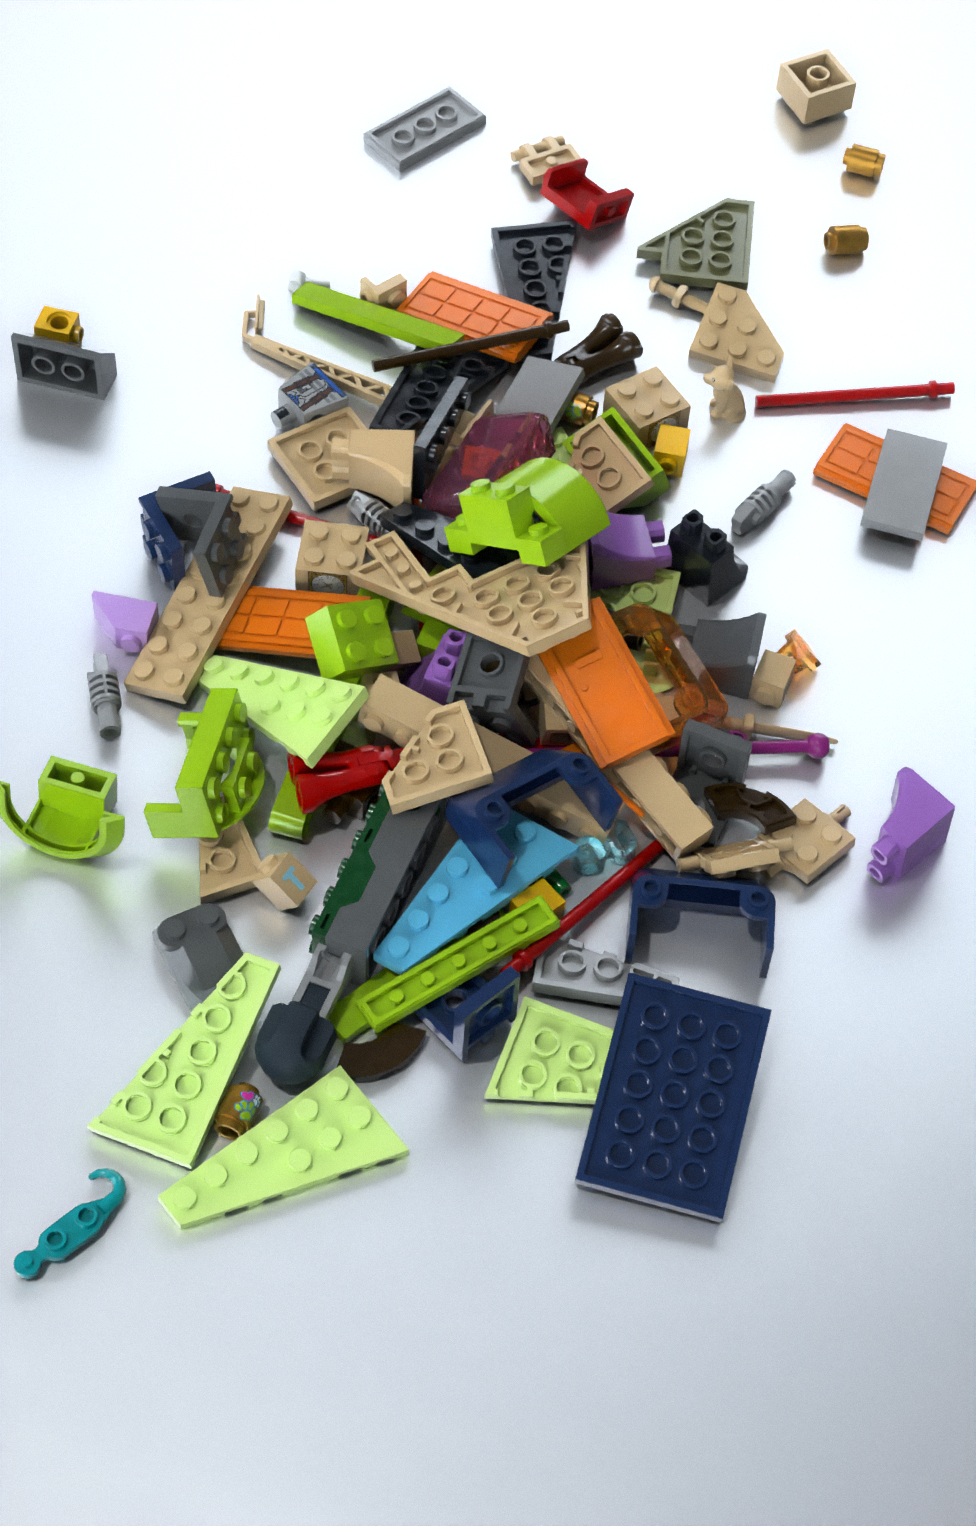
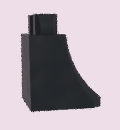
M693 509L682 517L681 523L670 530L667 545L671 549L672 564L663 569L681 572L679 584L708 607L746 579L748 565L734 554V546L726 541L727 534L719 528L709 527L704 522V515L698 510Z

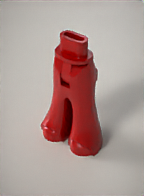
M370 744L359 746V748L352 750L325 752L313 769L308 767L299 756H293L288 752L289 775L291 782L295 786L300 811L302 814L312 813L323 803L338 795L380 785L388 770L393 771L401 760L400 753L405 747L391 750L389 745H385L383 748L382 746H372Z

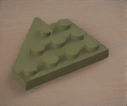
M725 198L637 246L636 258L661 261L659 277H662L661 281L665 283L715 288L717 282L747 291L755 201Z

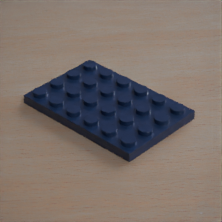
M629 972L574 1183L721 1223L725 1213L772 1010Z

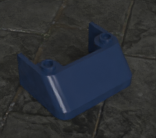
M545 748L493 773L495 782L450 796L445 808V816L499 889L504 886L515 856L497 834V831L503 829L509 822L511 816L510 807L565 780L604 832L611 829L623 799L587 755Z
M643 868L633 875L630 887L624 963H632L637 932L638 908L656 909L659 907H671L745 915L749 919L762 921L759 978L767 977L774 950L776 901L770 888L764 882L757 879L740 877L715 878V875L678 873V871L655 868Z

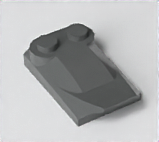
M213 903L201 904L162 921L152 932L153 940L190 1012L209 997L217 988L216 984L244 955L227 923L225 911Z

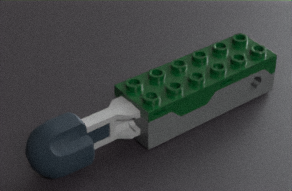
M381 783L379 789L380 798L377 804L372 803L365 818V823L367 824L364 830L356 832L351 846L352 853L349 859L344 858L337 873V878L339 879L335 887L329 886L323 900V906L325 907L321 915L315 914L310 923L308 934L312 936L309 953L312 954L308 969L292 1001L288 1005L283 1003L272 1005L258 1033L254 1047L257 1062L264 1073L277 1083L297 1085L313 1078L323 1067L338 1037L333 1023L329 1019L349 982L361 986L371 978L378 964L373 959V953L401 917L446 824L445 808L448 797L393 815L383 784Z

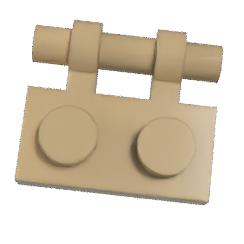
M550 135L542 138L541 142L532 145L525 143L520 145L519 149L510 152L511 160L513 162L519 161V169L532 186L543 183V176L548 168L581 159V156L571 143H565L563 135L556 137Z

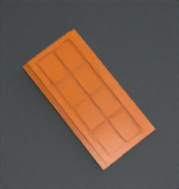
M434 271L428 273L396 309L398 312L464 333V341L542 325L543 321L550 320L551 322L554 318L553 313ZM539 338L479 351L516 364Z
M845 422L817 462L812 474L868 498L884 439ZM942 465L927 526L949 535L976 493V480Z
M249 586L216 649L316 659L305 618L327 605L371 600L372 598L370 596Z
M599 596L595 599H590L592 629L579 634L573 639H568L548 648L545 652L538 653V656L600 771H603L669 740V738L676 735V732Z

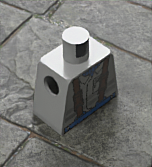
M311 362L279 387L278 409L272 411L270 416L274 425L279 429L290 423L297 428L349 406V396L314 362Z

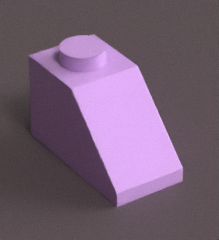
M93 591L94 616L116 648H121L128 652H141L144 645L148 644L151 633L159 620L158 603Z

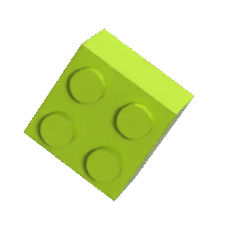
M381 598L327 605L305 618L320 674L323 678L338 681L363 677L364 673L382 672L400 663Z

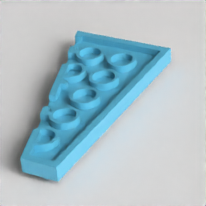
M510 809L511 816L508 824L503 829L497 831V834L515 856L504 886L499 889L496 887L462 839L459 838L373 953L374 961L399 975L438 954V949L454 938L458 940L467 933L468 928L479 920H486L506 906L512 898L523 892L526 887L542 876L545 878L554 872L555 867L566 859L570 860L578 855L579 846Z

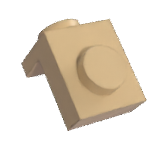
M399 273L375 285L365 276L360 279L359 298L389 309L398 308L407 298V279Z

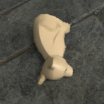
M728 356L726 365L717 366L712 372L704 373L703 380L706 384L713 387L714 398L709 403L711 407H714L710 411L711 419L739 423L746 416L745 401L741 390L734 384L732 356Z

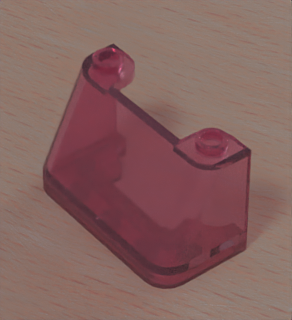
M535 411L487 415L475 421L471 431L433 484L425 490L422 497L424 508L456 518L463 513L458 494L468 489L473 481L489 479L490 482H495L529 460L540 457L552 458L556 449L547 415Z

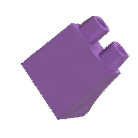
M607 512L611 525L588 539L589 581L592 591L654 579L655 569L669 567L672 564V553L669 545L652 546L653 543L665 542L663 521L646 522L644 514L627 515Z
M448 629L447 633L443 634L438 647L432 653L421 658V662L406 669L400 683L443 706L447 705L446 699L466 633L455 629Z
M906 766L897 772L891 796L892 813L882 825L878 841L872 845L871 853L874 859L868 863L866 869L880 883L885 881L890 875L900 880L946 842L956 807L913 769Z

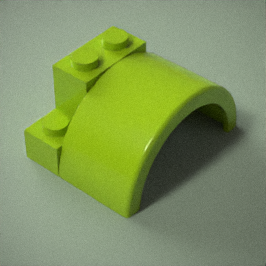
M540 457L527 461L495 482H490L489 479L473 481L468 489L458 494L463 513L458 515L454 522L444 527L450 552L475 555L487 546L519 551L521 563L547 567L610 526L611 523L601 498L583 475L562 461ZM534 510L541 516L545 523L540 522L534 524L532 516Z

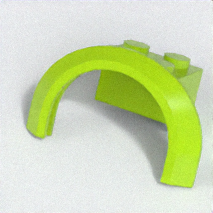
M51 755L38 779L39 799L26 822L18 815L12 804L10 783L0 781V818L20 839L30 846L53 856L67 859H82L107 855L116 850L121 844L125 833V816L112 813L117 803V774Z

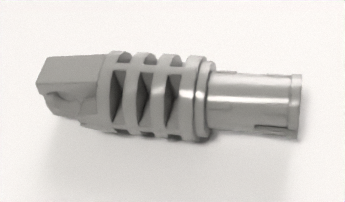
M783 469L772 481L761 484L735 509V514L731 518V530L742 536L753 526L763 522L781 504V497L796 485L795 475L791 471Z
M355 490L347 504L349 510L378 537L389 533L388 530L380 526V515L390 509L378 499ZM404 542L410 551L414 549V547Z
M94 654V672H87L91 708L98 715L100 736L104 739H115L121 735L118 712L122 706L117 670L110 671L107 654Z

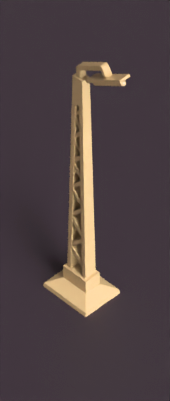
M257 294L256 310L244 311L242 339L244 342L249 343L252 349L298 370H302L308 364L314 362L340 389L381 407L392 388L391 385L260 336L259 331H263L265 300L260 299V294ZM249 318H255V336L248 334ZM489 399L477 414L464 410L450 443L460 447L462 469H464L468 448H476L478 440L494 415V400Z

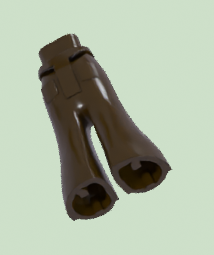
M605 313L600 317L594 329L580 343L561 354L554 361L584 368L585 376L579 385L581 386L591 377L606 369L641 357L643 346L634 332L627 330L624 332L623 326L615 314Z

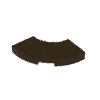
M721 783L704 787V796L718 820L727 818L746 820L757 826L764 835L796 824L797 817L788 805L768 791L763 793L746 788V784Z
M395 1022L388 1026L383 1034L372 1041L361 1044L345 1042L337 1067L341 1065L354 1083L378 1080L380 1076L398 1068H403L415 1057L424 1043L426 1030Z

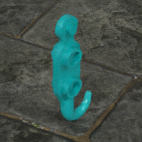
M108 1168L97 1169L90 1173L88 1176L90 1180L98 1178L109 1179L113 1183L112 1192L102 1199L76 1206L40 1234L38 1246L34 1250L23 1251L15 1257L14 1270L16 1274L25 1279L33 1278L40 1272L44 1262L48 1260L59 1261L68 1257L102 1230L112 1211L124 1200L126 1182L121 1174Z

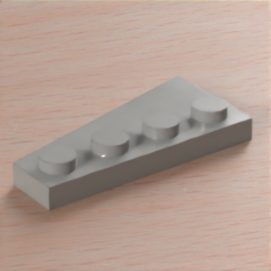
M571 938L569 942L559 939L537 957L531 992L620 1006L629 972L679 985V977L637 962L633 965L626 964L617 959L618 955L604 951L603 954L584 948V943Z

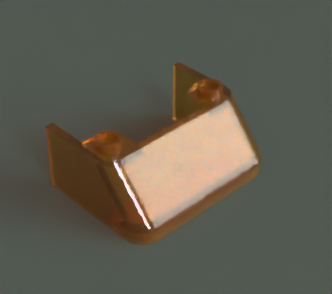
M641 603L632 604L610 614L622 637L633 634L645 638L677 690L673 705L679 717L669 721L676 735L649 749L653 755L681 743L683 728L688 718L697 722L707 723L713 728L723 723L728 713V704L672 615Z

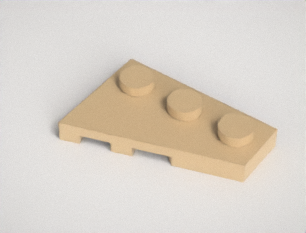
M222 796V802H226L224 796ZM242 819L222 830L219 838L199 837L201 904L256 887L252 881L260 872L258 866L261 860Z

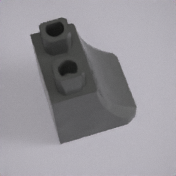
M758 612L747 617L732 620L698 619L697 626L678 624L674 645L690 648V652L672 648L668 670L685 674L684 683L748 700L767 614Z

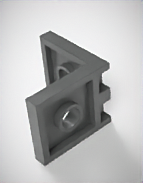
M159 486L155 497L161 512L178 540L197 542L193 555L210 596L222 597L227 585L232 582L233 571L238 560L243 557L244 546L248 539L247 533H240L239 525L242 520L239 512L232 511L230 507L233 501L232 494Z
M467 631L446 704L464 699L473 722L519 746H535L538 734L517 705L530 657ZM492 661H500L496 670L484 672L487 664Z
M688 718L683 728L677 766L672 777L676 782L682 783L687 788L690 799L694 804L700 806L709 814L714 828L709 840L700 846L709 848L717 845L729 818L717 819L704 796V787L721 783L744 784L753 743L741 736L731 735L713 728L707 723L697 722Z

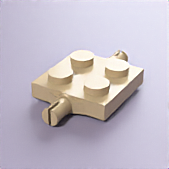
M804 798L791 809L797 817L795 825L766 835L762 832L757 835V838L763 841L791 836L794 844L793 851L779 853L780 862L770 863L769 869L760 871L762 877L766 876V880L769 881L781 870L795 874L806 884L817 877L855 846L856 837L840 826L842 821L851 816L849 807L845 808L846 805L841 804L833 812L827 814Z
M788 836L775 840L766 839V841L755 838L694 850L691 852L692 856L676 858V868L678 873L695 869L704 870L705 873L715 875V878L732 877L736 875L735 870L748 868L750 872L769 869L770 863L780 862V852L793 851L794 844L792 837Z

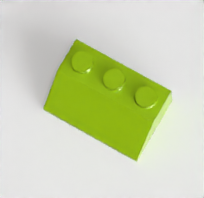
M611 407L600 416L654 483L653 487L623 508L646 506L671 489L663 468L616 409ZM574 434L562 442L571 456Z

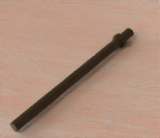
M567 319L552 323L550 320L542 322V325L371 360L372 369L374 372L541 337L551 339L555 334L569 332L570 324Z

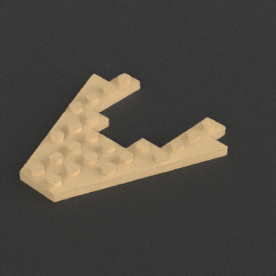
M581 468L577 469V471L581 475H583ZM534 510L533 512L540 518L542 522L545 523L541 516ZM392 531L365 543L372 561L348 571L352 583L415 609L420 614H427L528 657L545 652L548 648L568 639H573L579 634L592 629L588 540L547 567L521 563L519 558L472 579L461 564L430 577L398 534Z

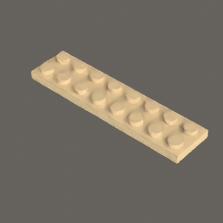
M233 486L229 493L233 496L230 507L232 511L239 512L242 520L239 530L240 533H247L248 539L244 546L243 557L238 560L233 571L231 584L227 585L222 597L210 596L196 560L193 557L185 572L186 576L179 582L155 625L148 644L144 645L123 683L128 692L184 704L187 703L204 671L205 662L213 655L293 507L290 496Z

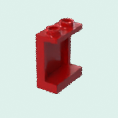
M581 158L548 168L544 174L540 194L586 229L592 230L626 219L635 193L628 188L610 193L605 191L586 177L585 172L589 163L587 159Z

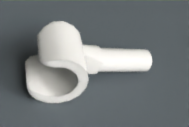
M295 270L289 277L287 290L293 293L307 281L330 288L331 281L311 279L303 271Z

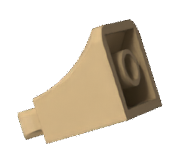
M351 429L350 438L333 437L331 459H333L332 479L349 480V488L378 496L393 507L403 502L412 504L415 430Z

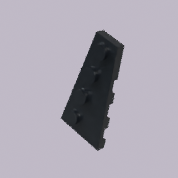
M460 376L454 378L413 446V498L425 499L455 429L460 422V418L464 410L469 408L471 392L467 391L468 378Z

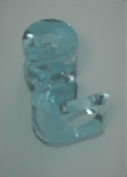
M618 820L616 822L615 837L623 850L617 849L610 838L606 839L604 844L590 836L581 837L576 840L574 844L579 846V854L572 858L573 870L581 876L590 877L604 871L607 859H610L616 866H624L636 855L637 839L625 820Z

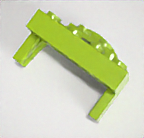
M211 688L202 713L180 712L177 723L178 727L183 729L187 748L189 749L175 785V791L180 803H146L143 813L153 838H219L222 830L241 820L259 800L265 785V769L259 754L253 749L255 732L249 726L247 707L241 701L238 688ZM230 758L235 760V764L231 772L221 782L223 773H227L229 771ZM221 791L223 792V795H224V798H225V801H226V802H222V800H221V797H220Z

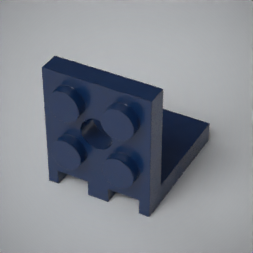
M210 471L168 486L216 492L215 478ZM157 491L138 497V501L143 508V513L140 514L144 535H142L143 545L149 560L155 559L162 582H168L172 590L175 591L181 579L186 576L183 546L161 512L155 497Z
M511 965L488 983L478 974L414 1011V1013L463 1061L468 1056V1049L479 1041L485 1044L495 1036V1028L504 1021L508 1020L511 1023L515 1020L521 975ZM450 997H460L464 1000L456 1008L449 1007L445 1001Z

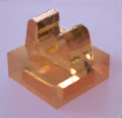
M795 629L784 636L787 642L777 653L788 657L794 656V659H797L794 674L806 668L812 672L821 665V662L806 640Z

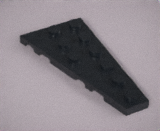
M576 220L491 228L490 237L505 297L553 313L554 318L551 320V323L559 321L577 228ZM556 334L551 339L539 338L521 359V364L525 362L527 356L552 361Z
M416 346L414 351L423 350L425 348ZM474 351L404 366L369 425V429L415 430L416 433L426 426L456 376L468 378L467 391L472 394L509 368L510 362L481 351Z
M406 502L380 515L381 527L389 532L395 531L401 540L446 569L461 564L472 579L520 558L519 551L491 546H487L475 555L450 552L444 527L454 522L456 518Z

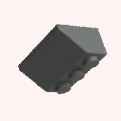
M13 332L11 335L17 380L100 400L106 399L117 376L115 353L31 333Z

